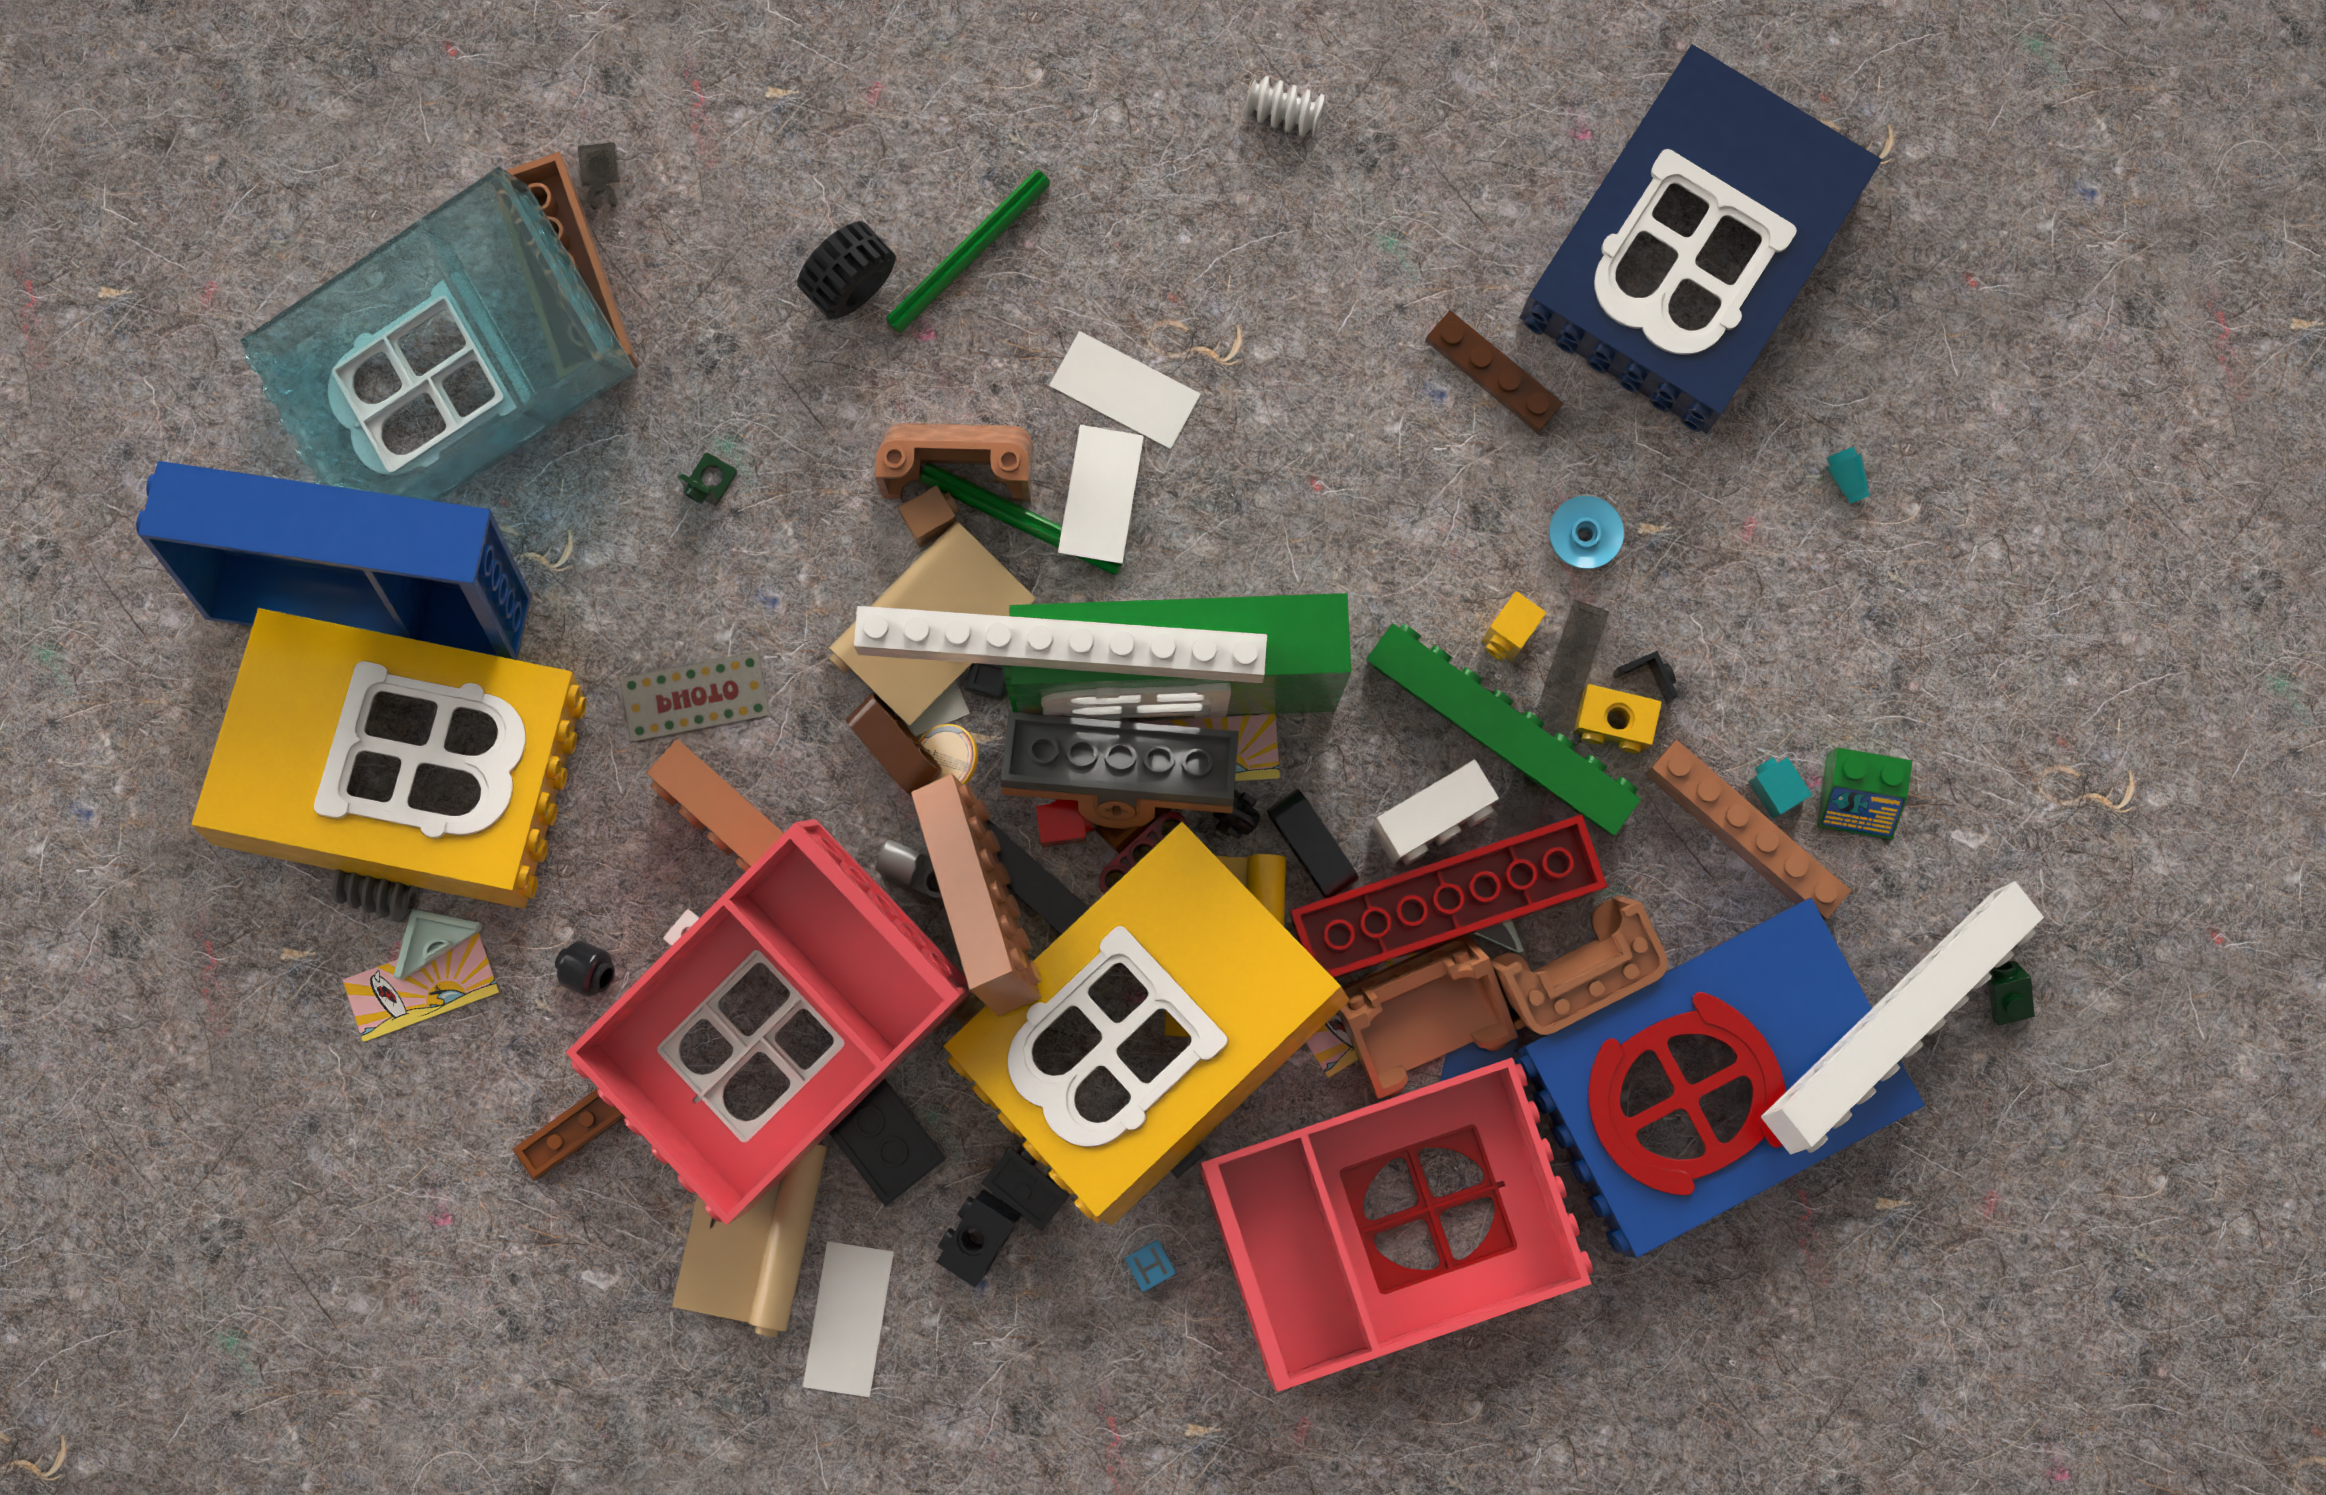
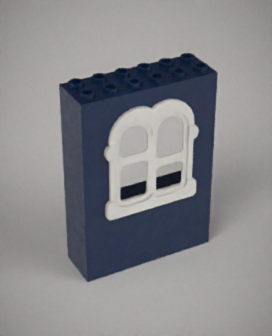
M1691 44L1533 288L1519 318L1524 321V325L1532 332L1539 335L1544 333L1556 340L1555 343L1561 350L1569 354L1577 353L1587 359V364L1595 371L1600 373L1608 372L1619 379L1618 383L1626 390L1633 393L1640 392L1650 398V403L1658 410L1663 412L1671 411L1682 418L1681 422L1689 429L1696 432L1702 430L1707 434L1725 410L1883 159ZM1671 184L1681 186L1709 205L1708 212L1690 237L1681 236L1655 220L1652 216L1653 209ZM1724 216H1730L1759 234L1762 239L1756 252L1733 285L1725 284L1699 268L1695 263L1697 255L1720 219ZM1640 232H1646L1673 248L1677 252L1678 258L1660 287L1652 295L1645 298H1634L1626 295L1619 288L1615 272L1635 237ZM1685 279L1694 282L1718 297L1721 301V306L1712 321L1706 327L1699 330L1688 331L1680 328L1672 321L1669 315L1668 304L1679 283Z

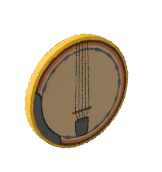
M954 724L939 725L927 731L919 741L942 768V772L932 782L953 774L963 785L968 784L978 763V748L973 736L964 728Z

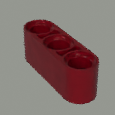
M1166 812L1155 820L1102 870L1099 877L1102 894L1104 895L1109 890L1105 885V881L1110 874L1121 873L1125 875L1137 864L1133 859V854L1137 849L1147 847L1152 850L1165 838L1161 833V828L1165 823L1176 822L1180 824L1183 822L1189 828L1186 818L1177 812Z

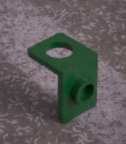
M705 453L690 477L680 472L677 478L684 487L683 493L699 504L707 501L716 507L737 474V471L734 467L710 453ZM708 467H717L723 472L721 483L715 487L706 486L702 482V473Z

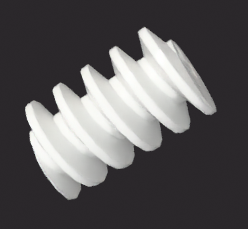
M1265 75L1259 84L1256 83V78L1254 79L1245 104L1243 116L1249 119L1256 110L1257 122L1263 123L1271 115V127L1277 128L1282 120H1285L1286 132H1291L1298 124L1299 136L1304 137L1310 129H1312V136H1314L1323 111L1325 95L1320 94L1315 102H1311V90L1307 89L1299 98L1297 97L1296 85H1293L1287 93H1284L1283 81L1279 80L1272 89L1269 85V76Z

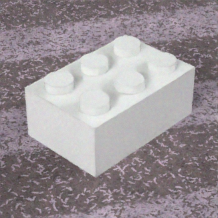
M1473 760L1376 817L1371 825V829L1393 865L1403 861L1405 866H1408L1422 858L1429 851L1427 846L1435 842L1440 847L1457 837V834L1462 831L1460 826L1468 823L1469 827L1472 828L1489 818V815L1494 812L1492 806L1498 801L1499 797L1476 760Z

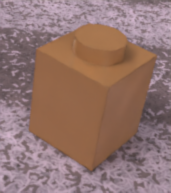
M937 485L898 507L902 519L919 547L942 535L957 521L954 514L959 512L950 493L947 492L942 495Z

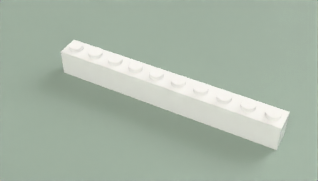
M857 606L854 647L858 655L1252 683H1263L1267 634Z
M2016 882L2001 887L1988 895L1761 1116L1790 1155L1803 1150L1811 1153L1825 1144L1828 1140L1825 1134L1831 1128H1838L1848 1121L1853 1115L1850 1109L1855 1104L1860 1105L1876 1093V1089L1873 1086L1879 1080L1885 1081L1900 1069L1897 1063L1903 1057L1907 1058L1917 1052L1923 1046L1921 1039L1926 1034L1930 1035L1939 1030L1946 1023L1944 1016L1949 1011L1954 1012L1969 1000L1966 994L1971 989L1976 990L1991 979L1992 976L1989 971L1993 967L1997 968L2005 964L2013 957L2014 953L2011 950L2016 945L2024 944L2036 934L2033 928L2044 916Z

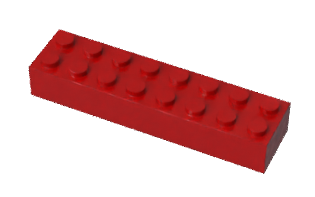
M1581 814L1290 910V917L1299 943L1334 979H1338L1601 892L1608 886Z

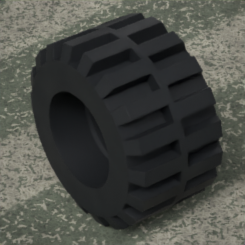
M863 221L854 222L834 232L814 250L799 273L797 286L828 319L836 320L860 308L883 286L895 265L896 255Z

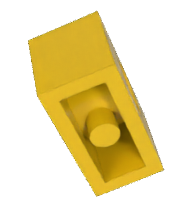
M1515 591L1482 638L1481 642L1487 645L1485 650L1500 661L1507 659L1512 663L1547 612Z
M1587 684L1582 690L1573 733L1582 735L1581 740L1587 743L1603 745L1604 741L1619 744L1618 749L1621 751L1639 754L1641 750L1646 751L1653 744L1662 701ZM1616 712L1622 715L1625 720L1624 729L1617 730L1612 728L1607 720L1608 713Z

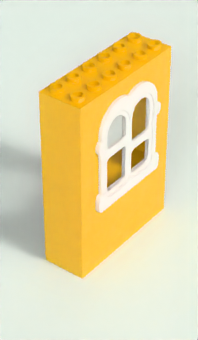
M258 608L191 825L214 846L332 870L341 869L346 873L355 872L361 876L369 875L376 879L383 878L390 882H401L405 885H413L415 887L526 909L528 898L533 899L537 891L538 877L535 876L538 862L543 863L548 850V840H545L548 826H553L558 813V805L555 804L558 790L564 789L567 781L568 770L564 766L567 755H572L575 751L577 733L574 732L577 719H583L587 698L583 697L581 686L578 684L572 671ZM387 692L431 701L437 704L438 709L429 740L425 745L418 746L373 737L365 733L372 703L377 693ZM466 708L481 711L490 715L495 720L498 728L497 739L487 752L477 756H467L445 750L444 744L453 713L456 709ZM367 751L396 757L401 760V768L393 796L388 802H379L348 794L347 788L356 758L360 752ZM422 764H430L472 774L478 780L481 787V796L477 806L469 813L461 816H448L409 807L408 800L418 767Z
M1181 822L1033 961L1041 976V982L1037 984L1041 999L1000 1017L986 1005L943 1047L951 1054L947 1062L960 1076H965L971 1083L973 1081L976 1082L972 1089L985 1104H990L996 1111L998 1109L1002 1111L997 1117L1010 1132H1015L1021 1139L1023 1137L1027 1139L1022 1145L1038 1162L1041 1161L1046 1167L1050 1165L1053 1168L1048 1174L1061 1189H1066L1071 1195L1075 1193L1079 1197L1074 1203L1087 1218H1092L1097 1224L1102 1220L1113 1226L1350 1000L1337 981L1204 843ZM1117 963L1124 964L1148 990V997L1120 1023H1114L1089 996L1091 986ZM1072 1006L1078 1007L1101 1032V1042L1065 1074L1057 1076L1044 1074L1033 1061L1032 1051L1035 1041L1068 1008ZM1165 1009L1190 1034L1192 1041L1150 1083H1142L1118 1057L1117 1050L1156 1011ZM1104 1066L1127 1089L1131 1099L1113 1118L1106 1122L1094 1123L1081 1117L1076 1109L1075 1095L1082 1081L1096 1068Z

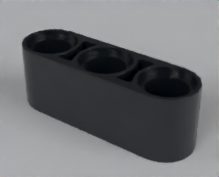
M1296 789L1266 809L1272 823L1325 899L1337 895L1359 880L1355 869L1299 789Z

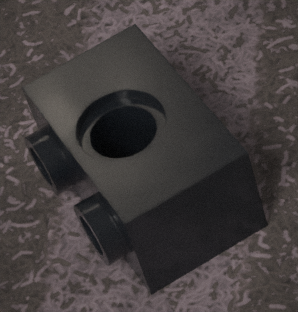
M983 1190L975 1199L969 1196L957 1216L962 1218L957 1229L949 1228L938 1245V1248L943 1250L936 1263L976 1288L986 1276L1023 1214L986 1190ZM969 1229L979 1230L984 1236V1243L978 1244L973 1242L969 1236Z

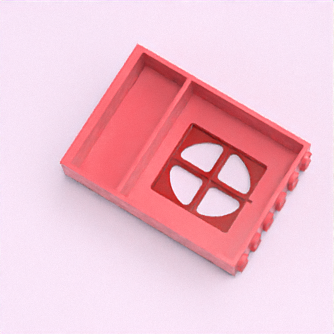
M1509 1058L1198 1163L1271 1387L1276 1392L1591 1284L1589 1274L1593 1273V1267L1587 1252H1580L1575 1237L1580 1235L1579 1227L1573 1213L1567 1214L1562 1199L1567 1198L1566 1190L1559 1175L1554 1177L1549 1164L1550 1161L1554 1160L1552 1149L1546 1138H1540L1536 1124L1541 1123L1540 1115L1534 1101H1527L1523 1087L1527 1086L1528 1083L1520 1063L1515 1065L1513 1058ZM1424 1148H1444L1458 1152L1474 1161L1480 1167L1484 1176L1483 1181L1478 1185L1439 1198L1434 1197L1430 1192L1419 1160V1152ZM1395 1158L1404 1159L1418 1197L1416 1205L1375 1220L1367 1219L1364 1214L1363 1204L1370 1183L1387 1163ZM1489 1197L1494 1204V1216L1487 1235L1468 1256L1459 1260L1455 1259L1451 1253L1440 1221L1441 1213L1447 1209L1479 1198ZM1422 1219L1428 1226L1439 1258V1264L1436 1268L1428 1270L1412 1269L1396 1264L1377 1250L1374 1244L1375 1235Z

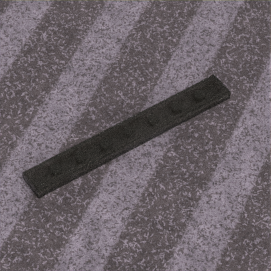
M1575 599L1572 602L1534 713L1545 723L1542 729L1553 737L1557 732L1565 737L1568 735L1610 612ZM1517 769L1514 771L1490 844L1535 830L1548 791Z

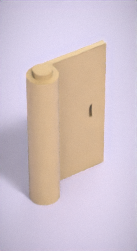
M955 521L870 607L1009 616V605L1031 604L1036 598L969 531ZM856 621L829 647L833 654L828 658L843 674L848 670L856 674L908 726L972 664L966 662L858 655L854 647Z
M817 1144L748 1213L728 1225H725L723 1221L718 1222L713 1219L704 1207L706 1203L697 1195L672 1307L748 1322V1324L756 1326L754 1333L777 1338L778 1331H787L827 1146Z

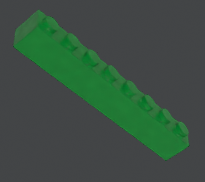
M1393 623L1390 625L1367 657V664L1578 814H1582L1585 819L1613 838L1641 800V798L1635 795L1639 790L1636 786L1621 776L1615 781L1604 773L1607 766L1592 755L1588 754L1585 759L1573 751L1576 746L1575 743L1559 732L1554 737L1542 729L1545 723L1528 710L1523 715L1511 707L1514 701L1500 690L1495 688L1491 693L1482 687L1480 683L1483 679L1467 667H1464L1462 671L1458 670L1449 663L1452 657L1438 646L1433 645L1431 649L1424 646L1418 641L1421 635L1405 623L1400 628Z

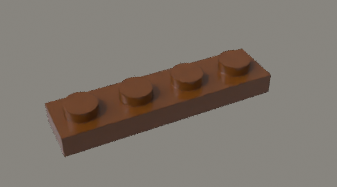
M1451 310L1448 311L1425 339L1429 345L1537 434L1563 405L1562 401Z

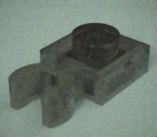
M615 143L578 146L581 182L583 186L592 185L587 193V200L593 210L597 209L596 201L600 195H608L611 207H616L618 199L613 188L610 186V183L620 182Z

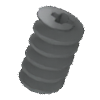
M337 869L333 880L332 894L336 903L344 904L347 902L349 907L356 909L362 906L364 912L373 913L376 911L379 917L386 918L391 915L393 921L402 922L415 906L421 888L413 885L409 887L401 882H390L383 878L376 879L369 875L361 876L355 872L346 873L341 869Z

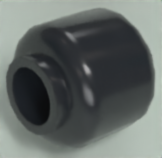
M576 941L568 948L562 949L555 961L558 982L563 987L583 996L590 997L599 992H604L614 978L615 967L612 964L611 955L606 950L585 941Z

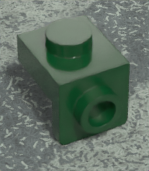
M2007 961L2000 967H1993L1989 971L1992 977L1986 983L1989 985L1992 1019L1996 1024L2000 1026L2035 1017L2031 976L2016 961Z

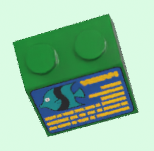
M1839 747L1829 752L1826 757L1817 827L1892 840L1908 798L1913 760Z

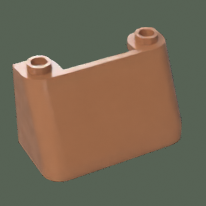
M895 424L885 433L877 451L875 478L883 498L901 499L902 490L908 483L920 481L921 463L991 465L994 473V482L1002 483L1008 487L1011 492L1012 501L1031 502L1033 454L1031 436L1022 427L1008 425Z
M1616 895L1600 903L1594 908L1590 920L1597 939L1532 972L1523 957L1513 952L1501 953L1490 959L1502 994L1529 1029L1542 1035L1555 1033L1659 980L1665 974L1668 966L1667 955L1642 902Z
M1462 937L1435 946L1342 988L1350 1001L1338 1011V1014L1372 1091L1378 1099L1392 1097L1401 1093L1409 1080L1407 1071L1465 1045L1475 1042L1480 1048L1495 1051L1505 1047L1509 1041L1518 1038L1490 958L1469 937Z

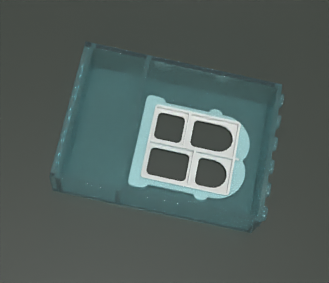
M500 166L240 339L247 352L244 354L245 361L261 377L264 383L261 385L263 393L270 402L276 404L281 413L279 421L286 432L295 438L299 446L296 448L297 454L304 464L311 467L316 476V479H314L315 484L431 501L441 500L636 372L530 187ZM448 310L464 336L466 344L463 349L424 375L416 376L399 346L400 339L441 311ZM384 352L399 376L402 387L398 392L380 403L367 404L361 401L355 393L354 376L358 368L378 353ZM477 361L492 385L495 396L468 416L461 417L446 393L443 382L447 377L468 363ZM428 393L446 423L445 430L411 453L396 455L390 452L384 445L382 430L386 420L394 412L420 395Z

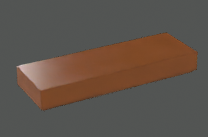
M599 1088L512 1149L533 1181L540 1179L625 1118L616 1107L609 1106L598 1095Z

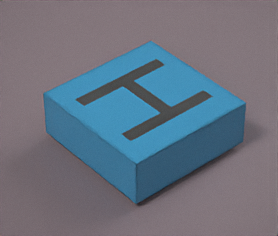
M1158 1239L1124 1258L1142 1292L1177 1274Z

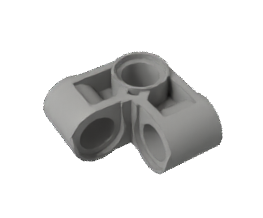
M891 839L888 840L879 855L875 870L882 876V879L909 892H915L936 902H943L941 892L936 893L930 890V881L936 876L931 859Z

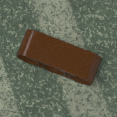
M871 693L846 718V722L898 785L909 795L912 796V791L930 784L942 772L939 763L898 715L877 694Z

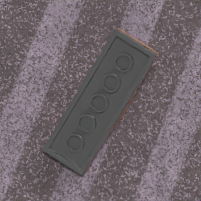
M1009 712L1001 773V794L1078 801V813L1085 819L1100 826L1119 829L1143 826L1149 823L1152 819H1155L1156 807L1232 813L1239 731Z

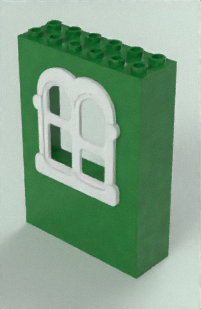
M1348 593L1009 605V616L1267 634L1263 683L1003 665L1007 694H1009L1012 713L1120 721L1126 719L1182 717L1210 719L1238 715L1335 712L1351 675Z

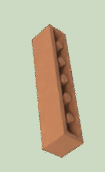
M1677 739L1666 748L1645 772L1649 779L1794 904L1812 898L1823 920H1826L1852 891Z

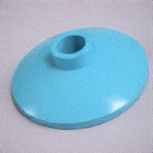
M1578 496L1567 500L1556 510L1550 522L1549 538L1553 550L1562 561L1579 569H1595L1609 563L1617 555L1623 543L1624 527L1620 515L1611 504L1594 496ZM1587 530L1591 535V539L1589 541L1580 540L1578 531Z

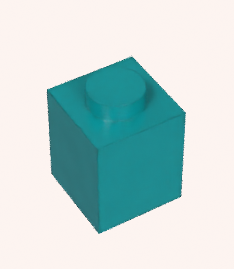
M1774 757L1754 768L1758 775L1748 781L1772 819L1812 796V793L1788 757L1778 763Z

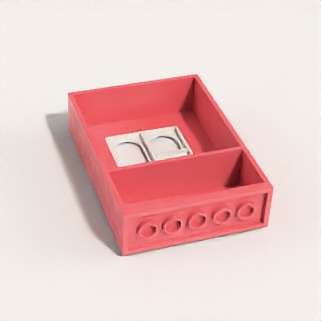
M816 819L797 821L565 1053L573 1060L571 1062L573 1069L583 1078H589L599 1088L598 1095L609 1106L616 1107L626 1117L624 1122L627 1127L636 1135H643L652 1145L651 1151L660 1162L670 1164L679 1174L678 1180L681 1185L691 1193L696 1192L706 1203L704 1207L707 1213L716 1221H723L725 1225H728L748 1213L972 992L969 990L966 976ZM757 963H763L787 987L790 996L753 1035L745 1036L720 1010L719 1001ZM801 1009L808 1010L832 1035L834 1040L833 1045L808 1069H802L777 1043L775 1038L777 1032ZM701 1019H707L733 1047V1054L714 1072L704 1075L694 1073L688 1069L682 1061L680 1054L682 1039ZM757 1052H764L789 1078L790 1087L758 1118L749 1121L737 1119L725 1107L723 1098L725 1086Z

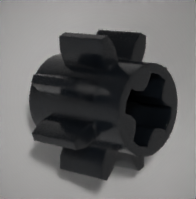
M1234 789L1232 813L1213 812V816L1219 820L1215 827L1216 830L1227 836L1232 835L1237 839H1240L1241 834L1247 835L1251 833L1258 825L1260 818L1259 811L1253 808L1257 799L1245 792L1240 793Z

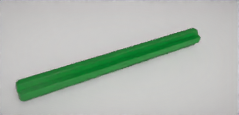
M1034 170L887 315L886 320L889 326L896 332L901 333L1049 187L1050 180L1042 171Z
M927 463L921 471L920 481L932 488L937 485L942 493L946 494L949 492L953 498L1059 548L1062 531L1061 525L932 463ZM1076 556L1113 575L1117 574L1122 567L1121 563Z

